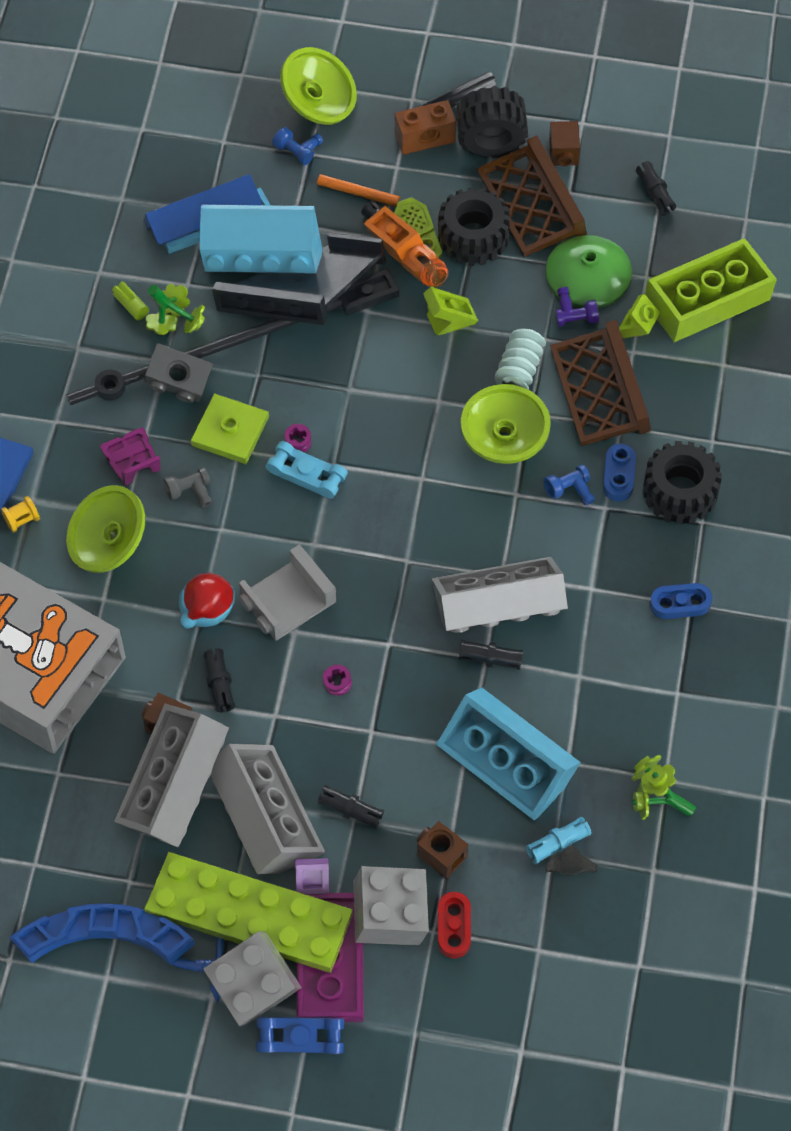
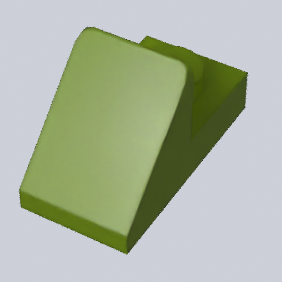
M430 287L423 293L428 304L427 317L436 335L475 325L478 322L468 298L434 287Z

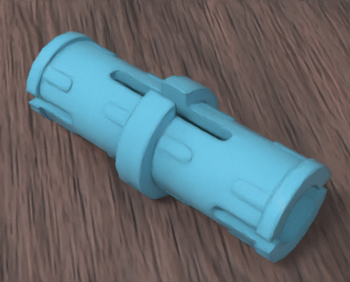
M579 817L560 829L553 828L549 830L550 834L525 847L527 855L534 864H538L557 852L563 853L568 850V846L590 836V826L587 821L584 822L585 819L583 817Z

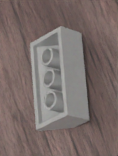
M552 557L432 578L441 622L446 631L451 630L454 633L467 631L470 626L492 627L498 625L499 621L503 620L524 621L529 619L530 615L542 614L544 616L558 614L562 609H568L563 572Z
M164 704L114 822L164 843L179 847L182 838L187 832V826L193 812L199 804L207 779L212 773V767L218 753L224 745L229 727L201 713Z
M228 744L218 754L212 767L211 778L256 873L280 874L296 867V859H314L324 854L325 850L274 746Z

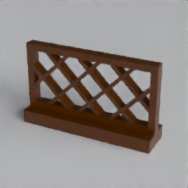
M537 135L527 139V146L477 168L478 174L488 192L493 191L496 193L497 199L500 198L503 190L516 193L513 202L505 201V206H508L510 211L509 231L524 258L570 236L587 235L585 220ZM527 157L529 164L526 170L513 167L515 161ZM495 170L504 172L501 182L490 180L487 174ZM510 174L523 177L519 187L506 184ZM528 178L541 182L538 191L525 188ZM521 195L534 197L531 208L518 205ZM540 199L552 202L553 205L550 212L536 209ZM514 211L528 214L524 224L511 220ZM533 216L546 219L543 229L529 226ZM552 220L564 223L566 227L557 233L548 231ZM526 232L540 235L538 241L529 246H525L523 239Z
M617 320L605 323V329L550 345L581 446L636 430L639 431V434L651 431L649 416ZM603 339L605 346L600 354L587 350L592 342ZM571 349L578 353L570 363L561 359L559 352ZM583 355L596 360L589 371L577 366ZM601 363L613 368L608 378L595 374ZM573 371L585 376L579 387L567 381ZM591 379L603 384L597 395L584 390ZM609 387L621 393L615 403L602 398ZM581 395L593 400L587 412L575 406ZM599 403L611 408L605 419L592 414ZM618 411L627 415L630 422L618 426L611 423V420ZM588 420L601 425L596 433L584 435L583 428Z

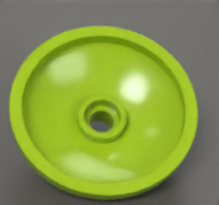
M305 47L294 51L284 61L280 72L282 91L289 104L301 116L318 124L332 125L343 121L353 111L357 99L354 79L347 67L333 54L319 48Z
M498 384L478 391L468 400L461 415V432L468 447L478 456L495 463L511 464L531 458L543 448L550 433V415L544 402L532 391L517 385ZM501 433H508L509 435H508V436H502V435H500V434H501Z
M111 485L97 489L79 504L70 519L66 535L68 553L77 566L91 573H104L119 567L134 553L141 541L145 528V511L139 497L123 486Z

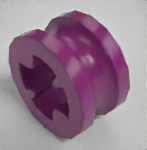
M293 424L286 429L284 434L285 442H288L299 451L307 452L312 443L311 432L308 427L303 424ZM298 435L303 441L298 443L296 439L293 440V437Z
M332 665L323 674L324 687L330 694L341 696L351 689V675L345 666ZM340 675L342 684L335 686L334 682H332L333 676Z

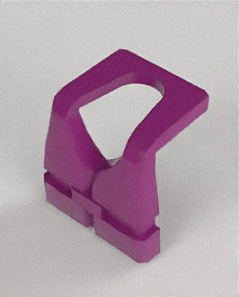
M142 427L126 433L123 439L117 437L101 444L100 447L106 460L110 461L111 468L124 486L133 483L135 474L141 469L149 468L153 473L161 470L160 457L155 456L152 445L148 443L147 433Z

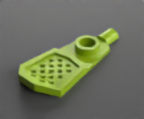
M412 197L399 201L394 213L415 229L423 243L430 244L432 246L430 249L439 258L442 255V250L427 206Z

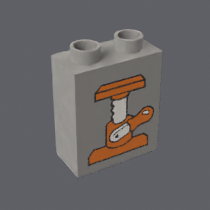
M0 562V723L50 753L55 754L125 660L126 656L120 629Z

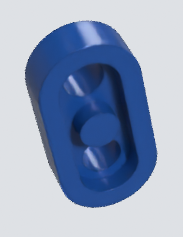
M625 444L613 445L606 453L603 491L613 501H624L633 492L636 454L630 446ZM617 455H623L626 458L620 459ZM614 481H622L623 484L619 485L616 484Z
M700 583L661 586L655 589L651 595L650 609L655 616L662 619L701 616L707 613L711 607L712 593L707 586ZM698 600L701 604L694 605L691 601ZM668 603L670 607L664 608L660 604Z

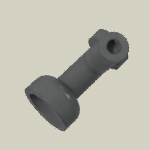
M205 467L197 469V473L180 479L174 476L163 478L164 488L171 501L178 499L181 496L182 490L193 487L202 508L212 505L213 502L211 497L208 496L205 485L210 484L209 475Z

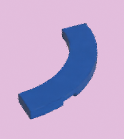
M108 903L75 906L50 917L46 915L24 926L9 937L15 947L31 964L56 948L87 939L108 938L129 941L151 950L169 965L195 945L194 939L189 934L162 916L158 917L144 912L143 909L138 907Z

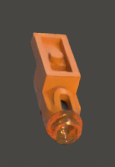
M386 206L363 223L371 235L383 240V245L388 254L421 283L427 286L438 287L446 281L448 277L446 264L436 256L434 251L423 243L415 229Z

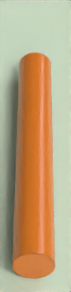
M320 174L317 180V185L394 207H397L400 201V196Z

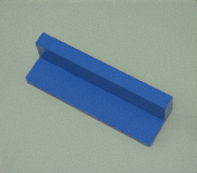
M251 174L148 212L145 214L143 221L147 230H152L157 244L163 245L200 230L202 205H262L263 202Z

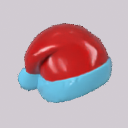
M210 572L200 573L184 586L179 596V608L182 614L180 624L185 629L194 626L210 627L225 620L235 603V593L231 584L221 575Z

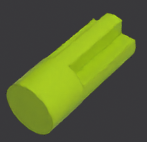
M122 281L118 286L112 288L115 298L135 320H142L147 316L149 308L125 282Z

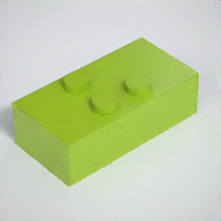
M743 238L648 279L645 295L661 312L657 320L675 343L770 301L777 279L749 242Z

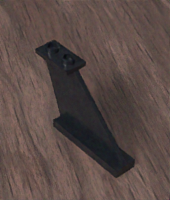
M328 233V245L322 247L323 252L316 274L259 273L235 284L216 282L212 288L216 309L219 312L325 325L328 319L327 308L374 264L385 265L386 257L383 240Z

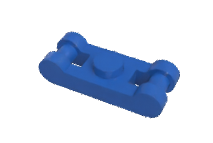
M257 1017V1028H260V1041H256V1052L344 1053V1042H341V1029H344V1018ZM273 1028H283V1041L273 1040ZM318 1029H327V1041H317Z

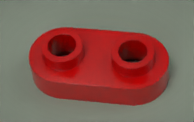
M449 892L443 895L438 903V947L443 955L456 959L466 955L471 946V904L464 894ZM451 908H457L460 913L453 916L448 911ZM451 939H457L460 945L452 947L448 942Z

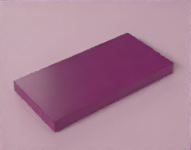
M354 892L308 894V896L353 909V916L331 973L297 963V981L302 988L297 991L296 1017L344 1018V1022H364L363 943H355Z

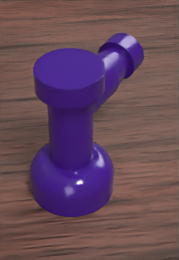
M568 287L557 289L561 309L555 310L558 327L564 326L566 322L586 319L591 324L599 322L596 300L587 301L583 308L573 309Z

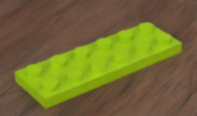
M171 852L167 854L145 907V912L158 917L162 916L175 924L241 944L258 931H266L282 958L329 973L332 972L353 916V909Z

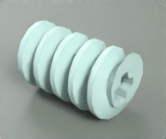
M517 329L510 334L509 342L506 344L502 360L495 373L497 385L511 384L529 390V385L533 381L532 376L535 375L536 367L540 362L539 358L543 354L542 347L546 346L544 337L530 329Z

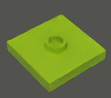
M214 393L191 439V445L247 464L269 419V411Z

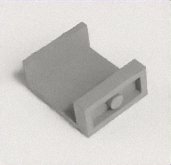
M300 544L290 550L291 562L256 585L250 587L245 580L239 582L240 596H238L241 605L247 612L252 611L255 614L259 628L264 634L270 633L275 641L336 603L335 586Z

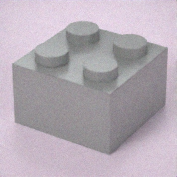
M361 866L353 880L355 943L420 945L429 932L426 869Z
M258 931L203 969L239 1026L249 1024L302 988L266 931Z

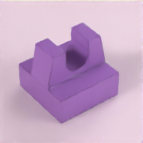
M328 858L296 859V892L305 895L329 894Z

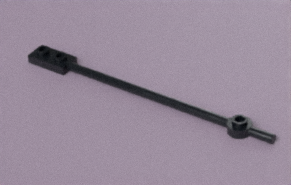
M387 268L359 278L327 308V312L342 307L347 316L399 297V288ZM274 319L185 351L184 353L197 358H203L300 322ZM149 365L124 374L112 369L104 370L96 376L94 385L66 394L68 402L71 406L96 396L108 401L116 400L123 395L126 385L145 379ZM110 386L115 387V388H113V389H106V388H108V387H110Z

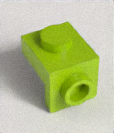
M645 294L638 295L632 308L629 309L619 329L623 338L649 334L661 312Z

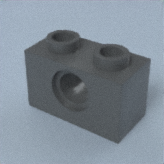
M157 343L145 374L144 382L149 384L148 387L154 391L165 393L167 390L177 394L176 397L181 401L193 403V401L200 402L213 363ZM173 370H180L185 374L186 378L182 381H174L169 373Z

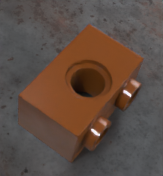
M448 100L394 113L395 136L402 155L456 142V119Z

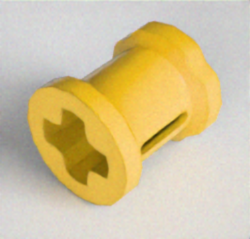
M29 496L24 497V501L8 509L6 507L0 509L12 533L16 532L18 527L32 520L35 522L40 520L39 513Z

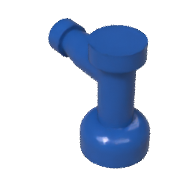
M283 127L275 134L272 144L279 150L288 149L299 158L301 164L307 165L314 156L312 150L323 143V138L320 134L316 133L311 139L300 145L293 140L292 131L287 127Z
M583 464L577 466L576 471L560 478L550 475L543 479L544 488L552 500L561 497L564 489L573 485L577 493L582 497L584 505H589L595 501L593 494H590L586 482L590 481V474Z

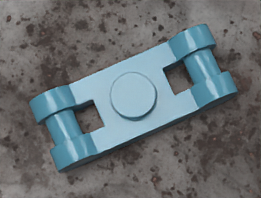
M285 441L279 442L275 449V456L269 458L265 465L270 473L330 499L334 498L338 492L337 486L339 482H344L348 475V471L341 465H331L295 449ZM286 460H289L293 462V464L291 465V467L285 465L284 462ZM322 476L328 477L327 480H320Z

